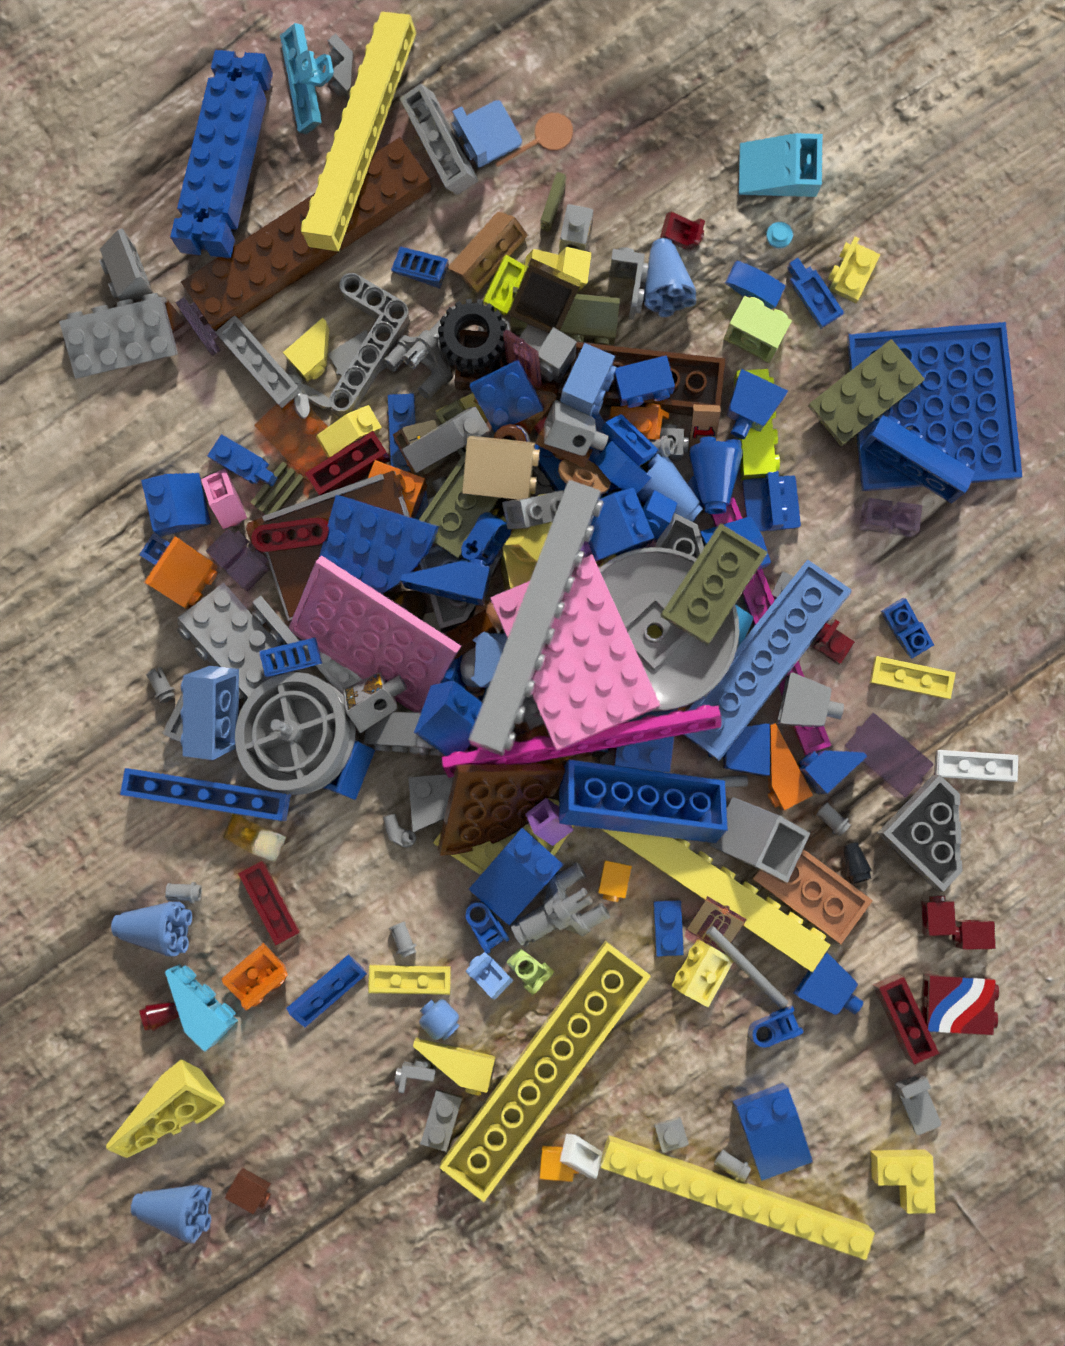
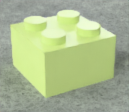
M744 296L729 323L724 340L770 363L792 320L788 319V316L780 310H771L765 307L761 300L755 297L748 298Z

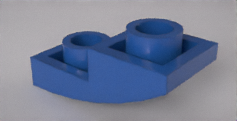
M740 261L734 263L725 281L727 286L741 296L755 297L761 300L764 306L769 309L777 306L786 287L767 273Z
M902 598L880 611L894 636L911 659L934 646L924 624L918 621L906 598Z

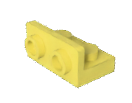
M854 237L851 244L845 243L839 255L843 261L840 267L836 265L833 267L828 280L832 281L829 287L831 292L854 303L858 302L880 257V254L857 244L859 241L857 237Z
M697 939L690 948L682 968L676 973L672 987L702 1005L709 1007L734 961L726 954Z

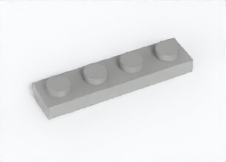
M235 315L215 332L281 408L302 391Z

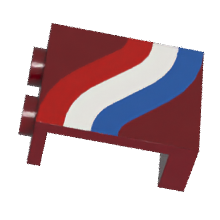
M923 973L922 1017L930 1032L994 1035V1028L998 1027L995 1001L999 999V986L996 984L995 979L989 977H950Z

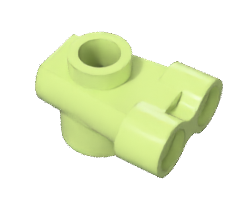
M521 948L517 949L507 960V964L524 982L523 987L531 995H534L554 973V970L545 962L539 963ZM527 960L525 967H518L520 962Z

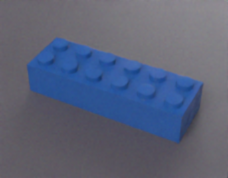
M568 760L564 766L565 773L559 785V824L716 843L728 831L724 780Z

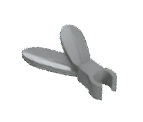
M290 364L288 369L290 374L287 375L302 390L293 398L294 407L299 417L302 419L307 418L310 411L309 402L320 408L330 409L329 398L319 391L302 384V379L298 375L296 368Z

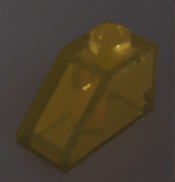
M235 813L232 814L223 834V838L244 850L274 862L281 852L286 836Z

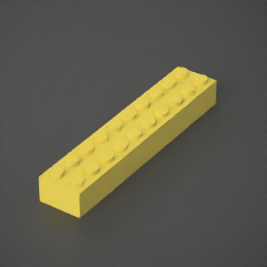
M605 940L442 1159L439 1168L484 1202L650 979V974Z

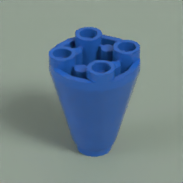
M714 437L700 438V443L691 446L689 450V457L703 507H705V512L708 514L726 513L727 507L730 504L743 455L740 440L731 439L724 442L716 441Z

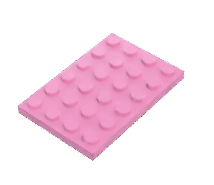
M593 555L583 558L580 567H574L571 576L575 580L570 593H564L561 601L565 603L563 613L560 619L555 618L551 628L555 629L552 642L550 645L545 644L542 654L545 655L543 666L540 671L535 670L532 678L535 681L532 696L556 751L660 707L658 698ZM530 581L490 597L507 639Z
M323 556L316 561L289 626L290 631L302 640L316 637L320 652L328 655L343 667L350 669L362 679L376 673H382L388 682L400 675L407 686V690L396 695L395 699L414 713L422 712L431 685L441 683L461 647Z

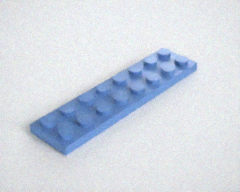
M807 559L739 645L732 664L723 679L706 697L697 700L689 708L688 711H692L703 705L719 706L721 727L683 735L720 761L816 639L825 623L830 621L849 597L852 590Z

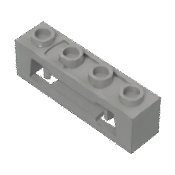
M419 84L401 97L400 100L444 186L458 195L479 180L434 93L424 85Z

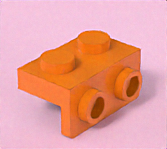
M646 403L645 407L611 406L609 418L610 420L622 414L648 440L660 439L662 419H669V413L661 409L659 404Z
M263 943L222 978V983L241 1001L242 1007L247 1011L252 1006L255 1007L260 1004L265 995L273 988L276 989L281 986L288 974L284 963Z

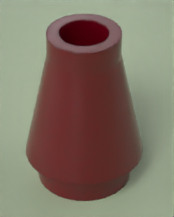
M175 1001L145 1005L144 1009L139 1010L145 1031L151 1029L155 1031L179 1017Z

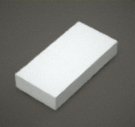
M566 1134L560 1162L588 1178L596 1179L602 1151L574 1134Z

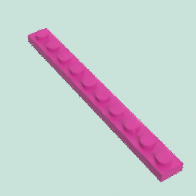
M734 497L731 498L726 513L711 514L715 527L719 526L720 523L726 524L742 519ZM762 569L755 572L742 593L748 612L754 617L752 621L754 626L775 601ZM797 661L789 673H795L804 677L799 661ZM786 677L778 686L781 696L783 695ZM793 726L804 755L831 746L824 726Z
M703 705L692 711L684 712L677 710L665 716H646L638 721L623 722L556 751L551 737L538 736L531 741L521 743L514 741L510 751L505 749L503 756L482 748L467 753L454 752L449 756L442 757L443 768L448 778L454 777L456 765L527 764L720 728L721 715L719 706Z

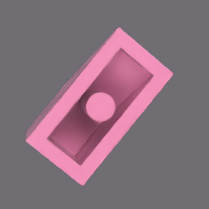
M225 468L201 479L209 505L223 530L230 526H236L247 519L243 504Z

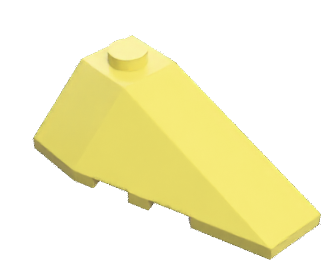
M181 1059L160 1076L106 1144V1148L111 1152L128 1158L157 1144V1138L170 1132L175 1135L182 1131V1126L192 1121L198 1124L206 1120L225 1104L224 1099L201 1069Z

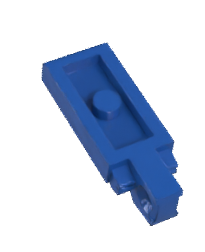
M799 258L790 262L787 269L793 277L790 279L792 287L819 328L822 329L843 316L844 311L816 269L814 271L811 267L806 269Z
M222 434L207 455L214 462L251 484H257L259 480H262L273 487L278 479L274 473L267 470L269 464L263 458Z

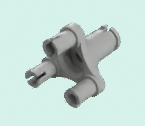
M440 320L429 331L424 330L418 337L402 335L396 342L397 346L382 360L384 365L393 372L403 362L407 365L412 362L409 366L412 369H415L420 362L427 366L432 374L418 387L419 393L427 400L431 399L443 385H447L453 379L450 364L447 358H444L440 347L438 327L441 326Z
M578 862L561 873H556L547 883L546 897L543 900L542 906L520 918L519 922L511 924L516 939L524 947L528 946L529 942H535L557 928L559 930L566 929L584 936L591 932L592 927L610 918V914L603 903H600L583 915L581 913L578 914L577 911L593 903L590 896L579 901V899L588 894L585 888H582L570 897L567 896L566 888L586 877L583 868Z

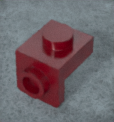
M671 211L666 213L660 238L670 239L672 244L687 250L699 245L702 241L705 220L700 218L692 221Z

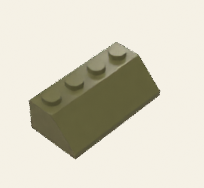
M513 287L512 301L518 287ZM576 294L560 332L577 342L614 345L620 298ZM511 316L510 332L521 336L528 324Z

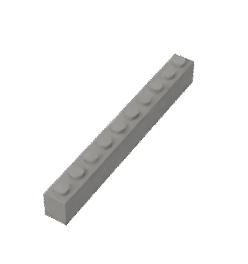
M572 480L568 481L469 738L471 745L503 756L505 749L510 751L516 735L512 733L515 722L520 724L526 708L522 707L525 696L530 698L535 686V681L532 680L535 670H541L545 660V655L542 654L545 644H551L555 629L551 627L555 618L560 619L563 613L565 603L561 602L565 592L570 593L575 580L571 576L574 567L579 568L585 552L581 551L584 541L589 543L594 530V526H591L594 516L599 517L604 501L600 500V490Z

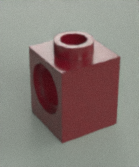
M929 896V901H921L923 934L928 936L956 935L954 901L946 900V896Z
M956 920V935H951L953 943H956V948L963 950L996 949L995 921Z

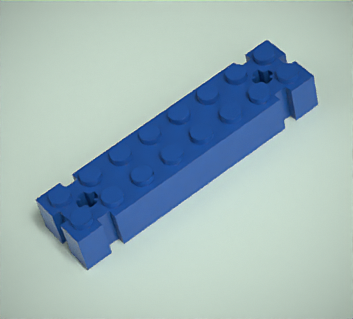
M215 50L211 64L214 77H208L177 206L182 217L174 219L170 238L179 252L183 254L201 255L202 249H205L210 256L231 258L235 242L231 229H238L267 102L263 90L269 91L273 71L266 55L263 53L245 52L244 56L239 58L235 51Z

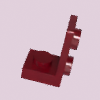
M835 619L829 624L825 623L822 630L818 633L812 648L840 665L855 641L836 630L840 622Z

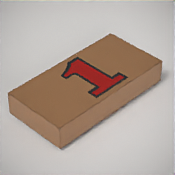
M693 404L688 450H690L691 446L699 444L702 437H714L717 440L721 413L720 406Z

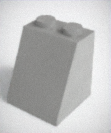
M732 797L726 809L728 831L716 843H711L710 846L788 883L810 833L777 814Z

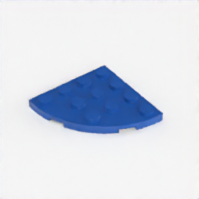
M336 495L328 522L329 535L322 544L319 558L323 556L378 593L383 594L402 583L401 576L412 573L423 557H426L436 538L439 526L348 497Z

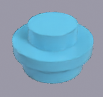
M775 222L768 228L766 238L771 246L784 248L792 241L793 231L788 224Z

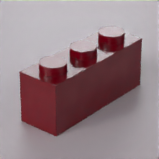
M371 431L305 474L318 495L321 496L358 482L370 474L375 460L386 464L390 462V458L374 431Z
M895 974L873 984L906 1060L915 1065L939 1054L905 977Z

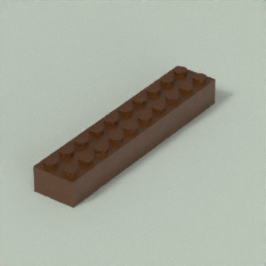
M399 137L373 154L339 251L309 247L301 233V224L307 217L310 199L315 195L314 193L235 245L231 258L217 257L181 281V283L209 325L216 332L234 315L239 319L431 191L430 180Z
M462 329L460 331L459 343L467 348H477L487 341L489 334L488 332ZM506 334V350L502 352V359L499 362L496 360L495 366L492 369L487 366L483 373H479L478 369L474 370V374H468L467 369H463V372H461L456 367L454 383L457 390L472 391L470 383L512 363L508 334ZM577 342L575 358L559 383L553 380L548 382L542 378L540 383L533 378V368L529 366V375L528 368L524 367V371L527 372L526 374L539 399L561 401L562 390L584 343ZM586 343L614 355L613 366L617 368L667 355L675 385L673 393L670 394L669 398L661 401H654V398L644 400V403L637 407H645L646 403L661 405V409L668 413L692 416L693 404L721 406L725 358ZM614 380L609 391L605 392L602 406H621Z

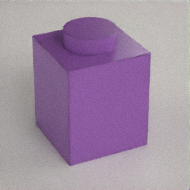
M547 798L526 813L534 834L552 846L573 831L571 825L559 824V806Z

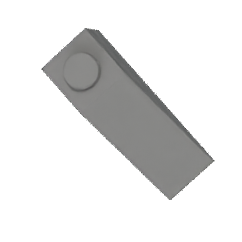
M476 406L470 407L402 449V452L414 472L417 473L467 445V438L469 436L479 437L489 431V428Z

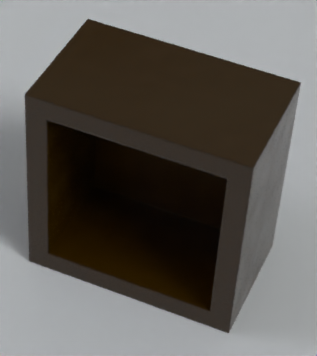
M531 258L507 315L547 333H550L553 327L560 331L580 288L581 280Z

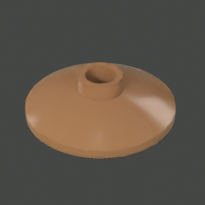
M564 459L558 467L559 475L566 484L569 480L600 490V495L606 493L610 487V480L591 461H588L583 468Z

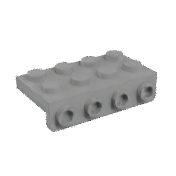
M152 293L142 296L143 301L133 303L132 299L117 302L118 307L108 309L107 305L92 308L93 313L83 315L82 311L67 314L66 320L59 321L75 379L178 355L165 303H167L166 297H158V293Z
M222 583L178 617V633L185 641L190 640L196 646L194 650L203 661L207 659L213 666L239 669V701L243 699L246 702L257 687L270 678L275 677L265 676L259 652L280 645L275 642L225 583ZM283 651L282 656L285 667H287L289 664L286 652ZM272 654L276 669H278L274 654Z

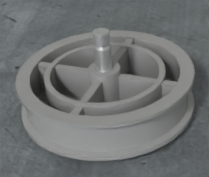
M300 672L284 673L262 683L244 703L235 729L236 751L244 770L259 784L285 794H308L328 785L344 769L354 747L356 727L346 713L343 694L334 686L310 674Z

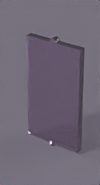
M874 712L861 727H856L855 734L844 745L851 752H864L867 757L863 762L904 797H907L918 783L923 782V776L934 765L933 762Z

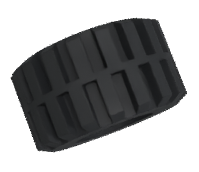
M466 299V304L463 305L459 301L455 303V309L449 307L446 310L447 316H442L440 320L441 326L438 327L439 342L444 358H447L451 366L456 365L458 371L463 372V369H467L468 374H474V370L478 369L479 373H483L487 366L492 369L495 366V361L499 362L502 359V352L506 350V325L504 320H502L500 312L498 310L495 312L494 306L490 303L485 306L483 300L480 299L477 300V303H472V299ZM470 325L480 326L489 334L487 341L477 348L462 346L457 341V336L463 328Z

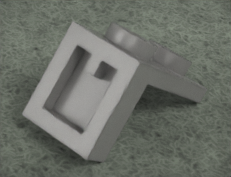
M564 490L527 499L502 502L507 529L527 528L552 522Z
M918 1073L894 1083L914 1132L917 1135L941 1126V1121L927 1091L931 1087L925 1076Z

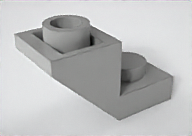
M335 33L328 39L329 55L337 64L333 69L334 74L331 78V87L339 97L344 95L349 101L350 89L354 86L356 63L352 50Z

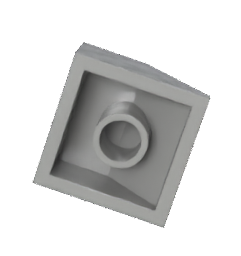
M123 228L117 230L100 248L103 258L99 259L104 273L109 274L112 280L108 285L113 297H118L121 301L128 299L136 301L144 295L152 294L153 291L135 245Z

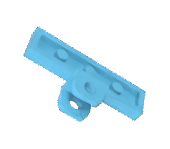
M294 23L280 35L298 133L308 134L322 123L315 86L322 87L333 77L334 71L330 55L323 54L314 59V52L307 49L303 25Z

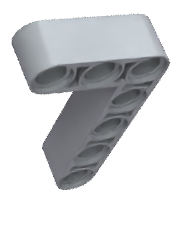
M348 273L341 278L340 289L342 295L348 303L377 319L330 395V405L334 413L341 418L357 409L384 364L383 358L395 348L396 342L403 335L410 322V314L406 303L355 273ZM350 285L359 286V289L354 293L346 291ZM373 298H380L382 300L377 306L369 305V301ZM395 311L404 312L403 317L400 319H393L391 315ZM384 332L391 335L387 341H379L377 339ZM374 354L377 356L375 362L367 364L363 361L366 355ZM355 376L363 378L362 383L358 386L350 384L351 379ZM342 398L349 400V404L345 408H338L336 406L337 402Z

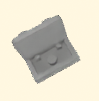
M621 247L618 250L613 249L609 276L635 280L629 319L634 320L635 313H641L645 289L639 288L645 287L648 264L643 263L645 254L636 253L631 248Z

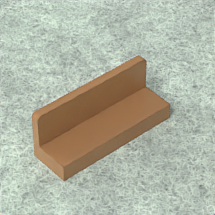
M498 211L449 265L448 269L450 272L461 276L471 290L478 293L498 270L505 255L510 257L526 239L528 234L514 216Z

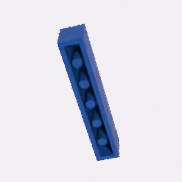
M125 768L120 795L278 821H287L291 794Z

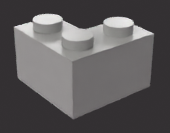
M528 324L519 338L522 341L518 340L516 342L518 358L515 359L519 360L522 365L523 356V365L525 368H528L527 355L524 350L526 348L530 354L531 351L527 346H522L521 356L520 349L522 343L528 344L538 351V366H540L541 378L548 382L553 380L559 383L575 358L577 341L554 327L550 333H547ZM528 354L529 366L533 368L532 356Z

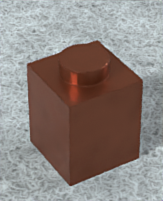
M242 1168L224 1199L254 1214L258 1207L264 1209L271 1193L267 1191L271 1183Z

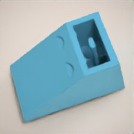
M794 133L740 143L739 195L817 197L822 186L823 134Z
M179 964L167 969L165 974L184 1032L205 1052L216 1045L238 1021L234 1017L236 1013L228 1004H221L214 998L216 993L208 985L204 984L202 986L195 979L196 974L186 965L182 967Z

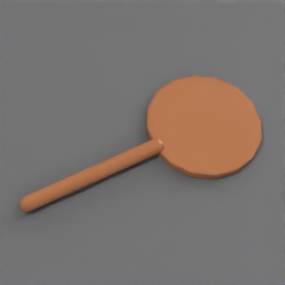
M560 113L543 115L535 126L536 139L498 160L495 166L499 167L538 143L547 150L557 151L565 148L573 137V127L570 120Z

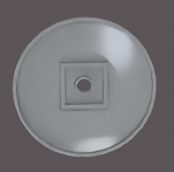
M643 548L626 552L599 568L660 703V707L651 711L678 709L694 703L707 695L727 673L734 659L739 640V619L735 605L708 646L660 617L697 560V558L689 554L668 548ZM652 625L659 626L663 631L662 636L656 639L649 637L647 634L648 627Z

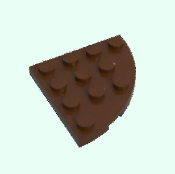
M563 764L456 765L438 844L439 855L471 852L474 846L489 841L491 844H495L519 831L529 823L526 813L545 798L548 799L549 796L553 797L565 773Z

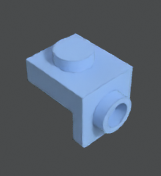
M485 952L482 955L476 956L471 961L470 967L466 970V973L494 1000L514 981Z

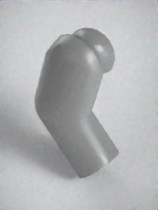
M396 814L383 817L388 839L391 842L404 848L411 847L416 842L414 832L399 827Z

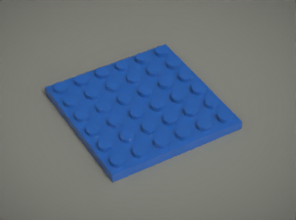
M1006 322L857 333L847 336L850 371L892 339L925 378L919 386L882 415L896 418L905 429L909 426L913 427L911 430L923 435L926 442L931 445H939L947 451V455L967 462L970 465V469L975 471L971 483L1015 480L1023 477ZM882 415L856 435L862 491L924 487L861 448Z

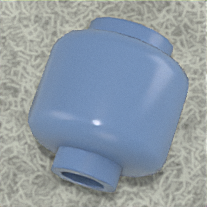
M431 999L420 1010L423 1016L419 1020V1025L434 1040L442 1038L445 1041L460 1026L457 1023L459 1014L444 999L438 1000L436 1003Z

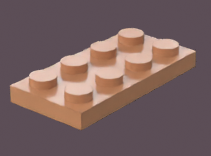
M804 849L788 883L759 869L752 878L839 944L844 942L873 901Z

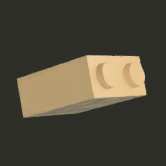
M469 436L467 438L462 493L510 499L530 498V493L535 494L537 477H532L533 466L538 467L540 450H535L534 442Z

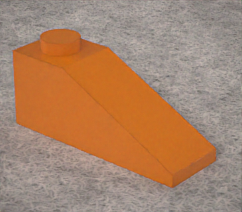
M776 723L770 725V775H768V787L771 792L768 793V797L774 808L779 807L780 811L810 798L813 794Z

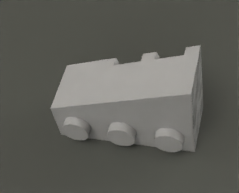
M447 774L409 778L413 832L444 820L453 777L448 778Z

